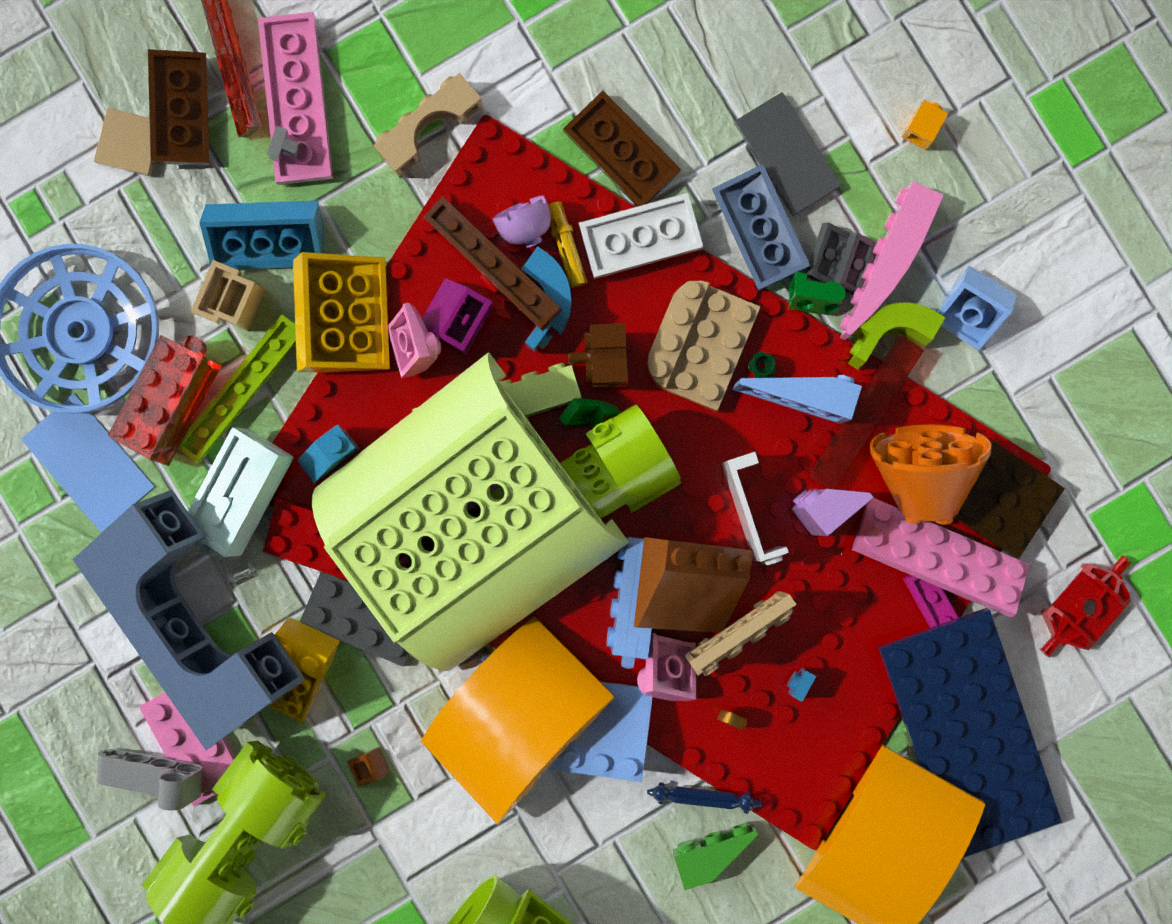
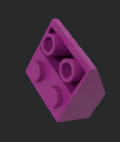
M445 278L422 320L428 332H432L440 341L467 356L494 309V304L491 300L470 288Z

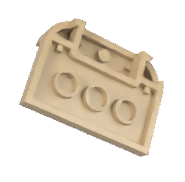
M686 282L673 295L649 352L647 367L652 380L659 388L717 412L760 306L709 286L708 282Z
M778 591L766 601L761 600L753 605L754 610L710 640L705 638L698 643L699 646L685 654V657L697 675L703 673L706 676L719 667L718 662L725 657L731 659L742 652V647L748 641L755 643L763 638L770 626L774 624L775 627H778L790 619L789 615L794 611L792 607L796 603L790 594Z

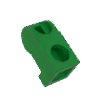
M796 272L789 285V309L818 314L836 313L842 304L846 292L844 287L835 281L827 283L807 280L806 273Z

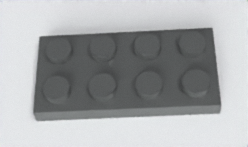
M320 572L300 622L335 639L404 667L410 654L397 642L394 643L350 582Z

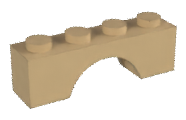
M460 73L455 77L450 76L442 82L440 89L435 94L425 96L420 101L419 107L412 113H405L398 120L396 127L391 131L386 130L381 133L376 139L377 143L373 146L382 159L400 178L420 161L417 144L421 132L427 125L441 119L454 120L464 124L483 108L482 99Z

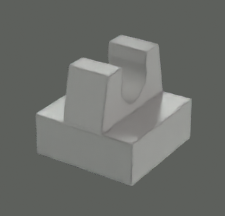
M276 126L267 152L268 157L277 162H280L282 155L296 158L299 151V143L288 139L287 129Z

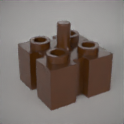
M625 323L590 325V333H584L585 352L568 353V363L586 364V382H592V389L625 388L628 383Z

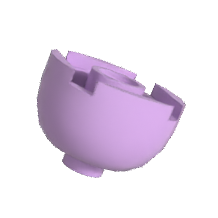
M544 195L529 199L530 205L529 203L516 204L497 214L496 218L492 219L503 239L515 245L525 243L527 248L542 241L540 236L547 232L551 223V213Z

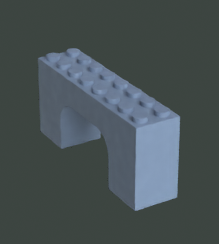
M173 490L132 504L72 560L204 749L208 750L295 688L305 678L273 632L241 649L234 655L224 652L213 642L179 593L174 579V571L179 559L205 536Z

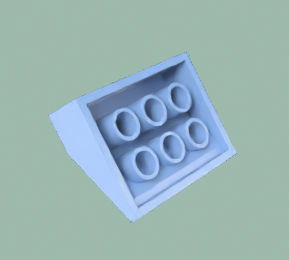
M600 681L615 698L578 739L573 740L547 769L642 782L652 697L644 695L640 691L639 686Z

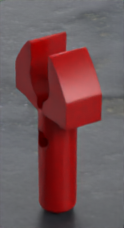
M482 275L480 277L481 282L497 300V307L494 309V312L501 319L513 321L510 314L505 311V302L515 304L487 277ZM515 305L516 309L521 314L522 311Z

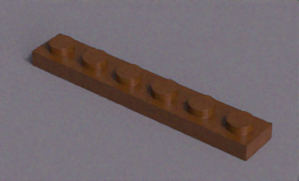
M443 196L424 216L439 233L542 331L562 312V309Z

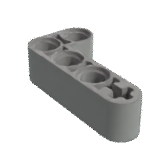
M106 749L98 752L97 783L157 795L158 807L160 809L168 811L180 810L201 796L202 766L195 763L120 749Z

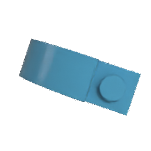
M539 247L535 249L521 271L562 309V312L544 331L536 326L528 337L525 344L534 352L539 347L544 349L552 338L551 330L560 336L563 334L571 313V293L567 277L554 258Z

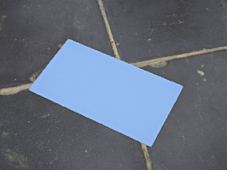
M72 394L62 403L63 405H84L75 394ZM53 411L21 438L23 443L101 533L132 504H135L154 488V485L91 412L80 414Z

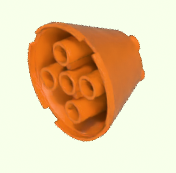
M911 425L898 427L895 434L886 437L884 432L875 436L870 443V453L900 512L905 515L906 522L917 524L922 521H935L938 524H950L953 522V517L958 514L989 459L991 443L985 436L979 433L976 434V437L965 434V428L947 425Z

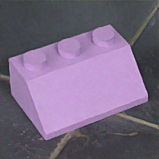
M810 489L809 491H803L793 500L795 505L791 508V511L811 535L828 536L874 497L867 492L835 489H814L812 491Z

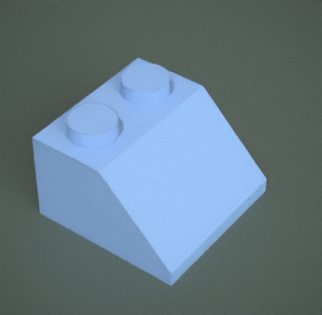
M969 265L952 286L937 310L939 314L946 317L941 327L979 351L1011 314L1017 295Z

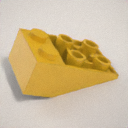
M288 617L275 633V637L302 673L305 680L269 707L303 723L330 668L340 640Z

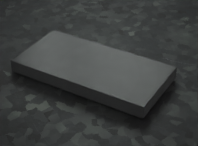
M783 92L735 120L736 128L759 164L764 165L774 188L792 216H795L842 186Z

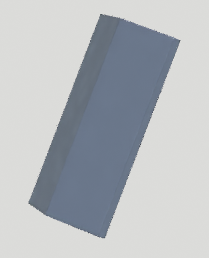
M763 164L712 188L758 291L810 267Z

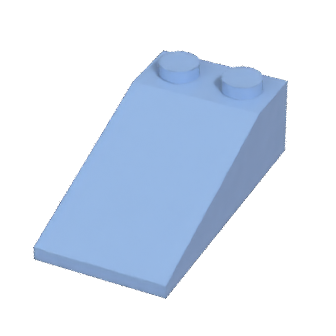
M838 375V378H741L734 384L733 390L841 424L852 420L862 386L854 384L855 379L844 375Z

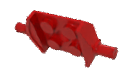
M1121 556L1113 567L1109 569L1082 563L1080 566L1082 570L1048 609L1043 608L1041 610V614L1051 633V638L1040 649L1045 656L1050 658L1060 645L1064 646L1065 644L1089 650L1131 602L1130 593L1122 582L1123 577L1121 576L1128 566L1132 564L1128 558ZM1089 599L1093 600L1096 605V609L1091 615L1085 614L1083 610L1085 601Z

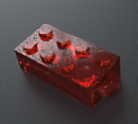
M160 335L107 436L149 460L170 466L222 365L205 357L207 346L196 336H184L177 343Z

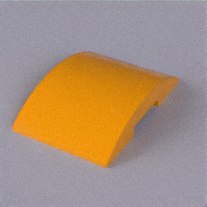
M534 616L503 642L462 684L431 723L421 742L495 823L500 824L538 782L537 779L573 740L578 739L612 702L615 696Z
M882 745L853 791L854 798L827 841L823 840L795 884V888L857 924H918L936 902L962 860L982 816L985 802Z

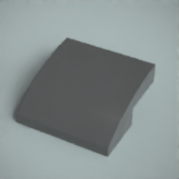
M829 222L822 223L809 261L810 267L806 270L807 277L821 283L835 281L844 287L845 292L854 294L857 288L862 289L865 279L861 277L867 264L873 261L875 255L873 249L877 242L859 233H849Z

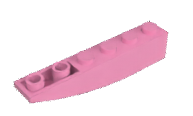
M914 181L906 189L901 188L895 200V204H898L895 214L891 212L884 224V228L887 229L884 239L880 237L873 249V253L876 254L873 264L869 262L861 278L865 279L862 289L857 288L850 303L854 304L851 313H846L841 321L839 328L843 331L840 339L846 340L878 309L897 286L922 246L944 196L943 194Z

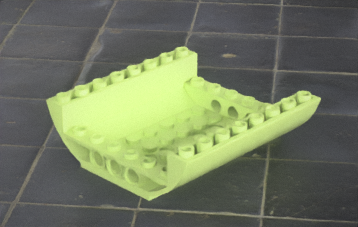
M490 353L479 359L315 488L312 495L314 519L325 544L324 549L394 643L397 642L420 662L441 671L452 670L629 544V541L612 519L605 524L602 522L501 385L500 381L506 375ZM492 484H499L503 487L504 497L502 500L494 499L491 496L490 487ZM474 501L479 504L481 508L479 517H473L467 512L468 502ZM423 536H429L433 539L435 543L433 551H427L422 547L421 539ZM400 553H406L411 557L412 565L410 568H405L400 564Z

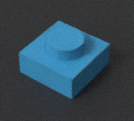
M803 668L800 669L799 673L795 671L787 685L790 688L788 693L794 698L803 701L816 676Z

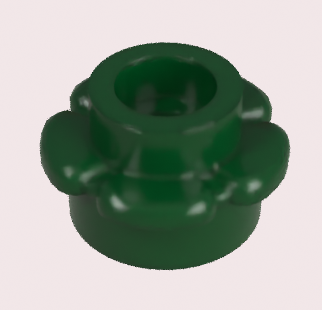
M757 352L753 355V359L749 361L748 367L750 372L754 373L755 378L772 377L776 372V360L771 354ZM764 363L765 368H761L760 364Z

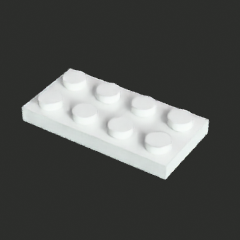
M688 193L579 223L594 279L703 249V243Z

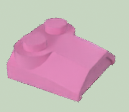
M404 303L402 309L391 323L388 324V332L401 378L412 377L426 371L441 352L440 340L432 332L427 331L416 307L410 303Z
M651 633L646 667L640 670L637 678L640 691L646 696L669 701L696 700V672L685 657V654L696 648V643L684 642L659 636L657 633Z

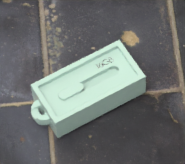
M232 427L188 510V513L205 536L195 545L196 549L206 556L218 554L224 557L241 556L294 457L250 429Z

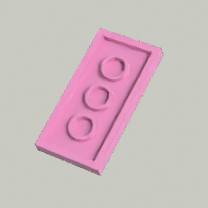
M165 692L139 706L166 758L202 766L201 796L192 802L193 807L215 795L216 793L212 790L236 757L226 738L205 750Z

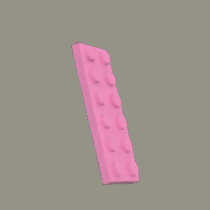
M314 12L258 18L271 140L276 126L288 130V139L299 143V151L296 158L282 155L280 162L273 160L275 182L277 185L333 179Z
M872 498L866 504L852 547L853 551L1010 618L1017 614L1029 568L1028 563L929 521H922L917 524L908 523L905 521V515L900 512L899 508Z

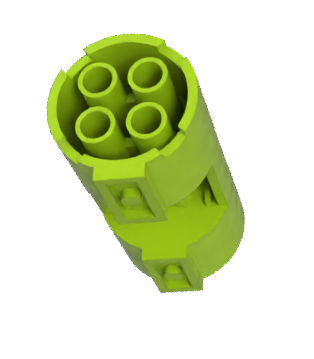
M636 404L612 419L596 425L586 433L591 445L577 450L571 457L560 463L600 519L627 504L631 512H634L681 484L679 473L667 450L644 413ZM499 485L490 490V494L494 499L502 500L504 489Z
M260 741L246 742L212 789L218 794V803L226 813V816L206 842L195 840L190 834L177 837L141 885L147 891L146 900L153 913L164 924H232L236 918L240 917L242 919L252 909L253 903L251 901L257 894L255 883L245 868L255 859L257 854L254 851L260 843H268L283 849L292 845L296 846L306 834L304 829L310 822L309 818L325 798V792L317 790L320 783L316 778L288 756L272 755V748L264 746Z

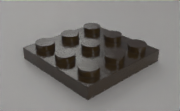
M990 441L991 455L958 514L953 518L1011 557L1019 559L1065 488L995 441Z

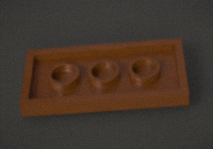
M148 49L151 164L209 166L206 53Z
M604 91L600 92L563 128V132L637 207L648 204L681 172V169Z

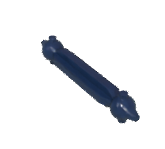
M660 782L655 788L647 790V794L654 797L659 804H663L664 801L669 799L678 804L724 809L740 807L745 814H748L754 808L761 807L762 803L754 799L750 792H745V794L739 797L731 792L685 787L668 789L663 782Z

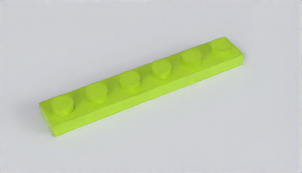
M283 314L278 317L175 444V447L195 463L200 464L295 347L296 332L295 324Z

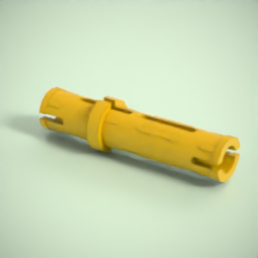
M554 202L549 204L552 228L550 233L558 245L570 287L576 288L587 284L588 281L573 240L572 225L568 224L562 202Z

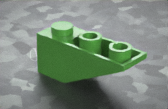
M738 824L732 827V831L724 834L713 832L707 834L704 837L705 840L695 843L693 840L679 843L677 845L678 848L673 849V854L684 890L713 882L758 836L754 824Z

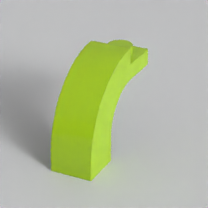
M894 303L876 310L853 333V336L858 339L849 352L853 356L848 364L858 370L867 361L879 339L888 335L905 337L921 348H924L933 340L946 317L926 306L916 303Z

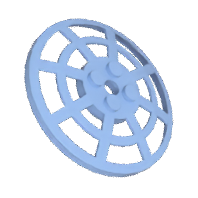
M85 244L51 246L37 251L20 261L7 273L0 283V326L7 299L24 307L19 320V341L2 345L0 338V376L17 395L27 402L40 408L60 413L81 414L97 411L114 404L129 394L149 370L159 340L157 306L151 290L142 276L117 255L99 247ZM89 255L102 258L107 261L102 276L87 272L68 273L62 256ZM51 261L56 276L41 284L30 297L14 289L16 284L30 270L43 262ZM118 267L124 270L137 283L147 303L133 308L126 295L118 286L112 283ZM87 281L98 285L92 298L89 299L76 296L72 282ZM60 285L64 299L55 303L51 308L39 303L45 294ZM108 291L112 292L124 308V312L110 316L102 306ZM34 312L44 318L42 336L29 339V324L31 315ZM151 314L152 339L147 357L143 361L132 354L137 338L136 320ZM77 323H82L84 326L83 335L79 338H74L72 335L73 326ZM128 323V339L126 347L123 349L112 343L113 327ZM47 347L57 358L49 371L39 363L33 350ZM23 353L29 366L43 378L33 392L28 390L15 377L7 364L5 356ZM105 353L119 359L108 371L97 376L94 361L101 358ZM68 363L83 365L86 380L71 381L60 378V375ZM126 364L139 371L134 379L122 390L101 401L100 384L113 378ZM53 385L68 389L87 388L89 404L63 405L43 398Z

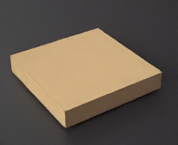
M107 108L94 162L99 165L151 177L154 164H151L149 118Z

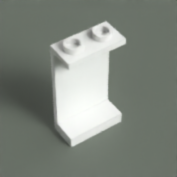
M756 452L721 464L749 549L753 550L752 558L754 561L770 565L782 561L781 555L789 552L787 547L782 546L764 551L762 549L737 473L739 469L759 463Z

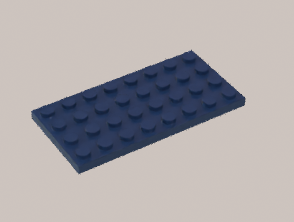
M988 608L878 647L918 765L985 802L982 816L963 858L1062 823L991 611Z

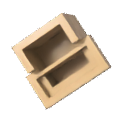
M213 260L190 312L217 324H220L222 320L249 331L266 290L255 282L241 277L242 272Z

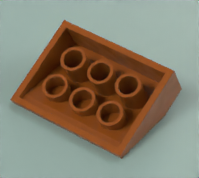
M644 537L634 627L703 632L723 631L750 579L753 550Z

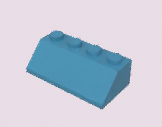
M318 200L206 204L199 222L210 265L215 260L237 270L293 268V259L300 253H323V223Z

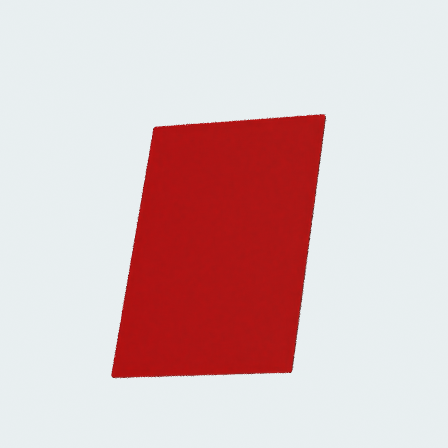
M483 115L386 265L388 324H390L402 309L403 304L410 303L416 307L422 318L445 278L466 286L491 300L494 304V309L467 356L440 341L441 352L434 363L426 371L412 377L401 378L389 332L390 369L317 372L272 444L289 453L294 458L269 505L274 507L276 499L282 497L312 507V495L318 485L412 413V409L421 406L487 353L491 354L505 373L506 377L501 381L510 380L512 384L521 381V376L537 371L538 375L549 372V367L565 363L566 367L572 365L582 398L617 406L621 413L635 404L641 409L672 459L679 473L681 484L634 512H631L627 504L601 518L604 524L612 519L625 537L642 539L646 537L750 550L721 463L756 452L759 463L739 469L737 473L763 551L782 546L787 547L789 553L781 555L782 561L770 565L754 561L752 558L750 579L725 629L754 610L753 605L761 600L766 601L778 591L790 594L796 603L792 607L794 611L789 615L790 619L778 627H775L774 624L770 626L766 631V635L757 642L752 643L748 641L742 647V652L731 659L725 657L718 662L719 667L705 676L703 673L700 675L696 673V700L669 701L652 697L647 745L721 792H731L739 797L745 794V792H750L754 799L762 802L761 807L751 810L752 812L810 849L817 850L901 716L878 647L929 629L930 627L903 580L909 574L852 550L866 504L828 536L811 535L791 511V508L795 505L793 500L805 490L835 489L867 492L875 499L898 508L870 453V443L875 436L882 432L885 433L886 437L895 434L898 427L911 425H947L965 428V434L976 437V434L979 433L989 441H995L1046 476L1049 475L1051 467L870 354L867 361L858 370L849 365L848 363L853 356L849 353L854 345L853 342L848 339H840V334L803 311L789 309L787 301L768 289L764 288L758 291L752 279L704 249L594 279L579 223L635 208V206L489 115ZM544 195L548 205L554 202H562L568 224L572 225L573 240L588 283L576 288L570 287L571 313L568 324L561 336L551 330L552 338L544 349L539 347L534 352L526 346V340L537 325L523 312L520 314L515 305L505 302V311L510 314L513 321L498 317L494 312V309L497 307V300L480 280L483 274L424 218L442 196L520 270L535 249L539 247L554 258L568 280L558 245L550 233L552 231L551 224L547 232L540 236L542 241L527 248L525 243L515 245L503 239L492 220L496 218L497 214L516 204L529 203L530 205L529 199ZM688 281L708 282L709 286L760 306L717 412L659 388L652 380L647 367L649 352L672 297ZM625 323L627 386L625 388L592 389V382H586V364H569L568 353L585 352L584 333H590V325ZM757 352L771 354L776 360L775 374L772 377L766 378H838V375H844L855 379L854 384L862 386L852 420L841 424L735 391L733 387L741 378H755L754 373L750 372L748 365L749 361L753 359V355ZM761 363L760 367L765 368V364ZM568 405L528 417L532 427L559 463L571 457L577 450L591 445L586 436V433L592 430L589 423L577 426H564L560 420V416ZM613 417L605 418V420L602 423L606 422L609 419H612ZM336 425L344 427L360 450L322 479L313 483L297 460L317 439ZM478 505L468 510L467 512L480 508V506ZM954 518L950 524H938L935 521H929L999 552L1002 551ZM618 551L488 644L497 649L513 633L535 616L599 681L638 686V674L641 669L646 667V659L635 658L633 668H624L621 665L622 656L612 655L611 647H607L606 644L608 627H614L615 618H612L610 615L612 598H618L619 589L614 587L616 570H621L623 561L618 559ZM400 553L399 560H401L408 554ZM944 589L958 617H961L971 601ZM653 628L651 630V633H657L659 636L689 643L694 642L696 643V648L703 639L707 638L710 640L720 633ZM801 668L816 676L803 701L791 696L788 693L790 688L787 686L792 674L795 671L799 673ZM724 709L747 719L746 721L748 722L744 731L718 720L720 711Z

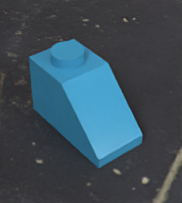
M336 425L317 439L297 461L313 483H316L357 453L360 448L344 427Z

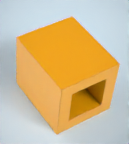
M923 100L901 137L926 150L933 143L948 113L938 103Z

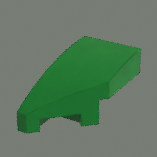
M573 398L560 416V420L564 426H577L589 423L593 429L596 425L602 423L605 418L615 417L621 411L617 406L606 402Z

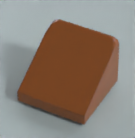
M379 747L347 761L358 787L377 781L390 772Z

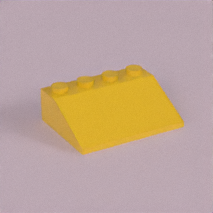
M300 253L293 259L297 372L326 373L390 369L385 257Z

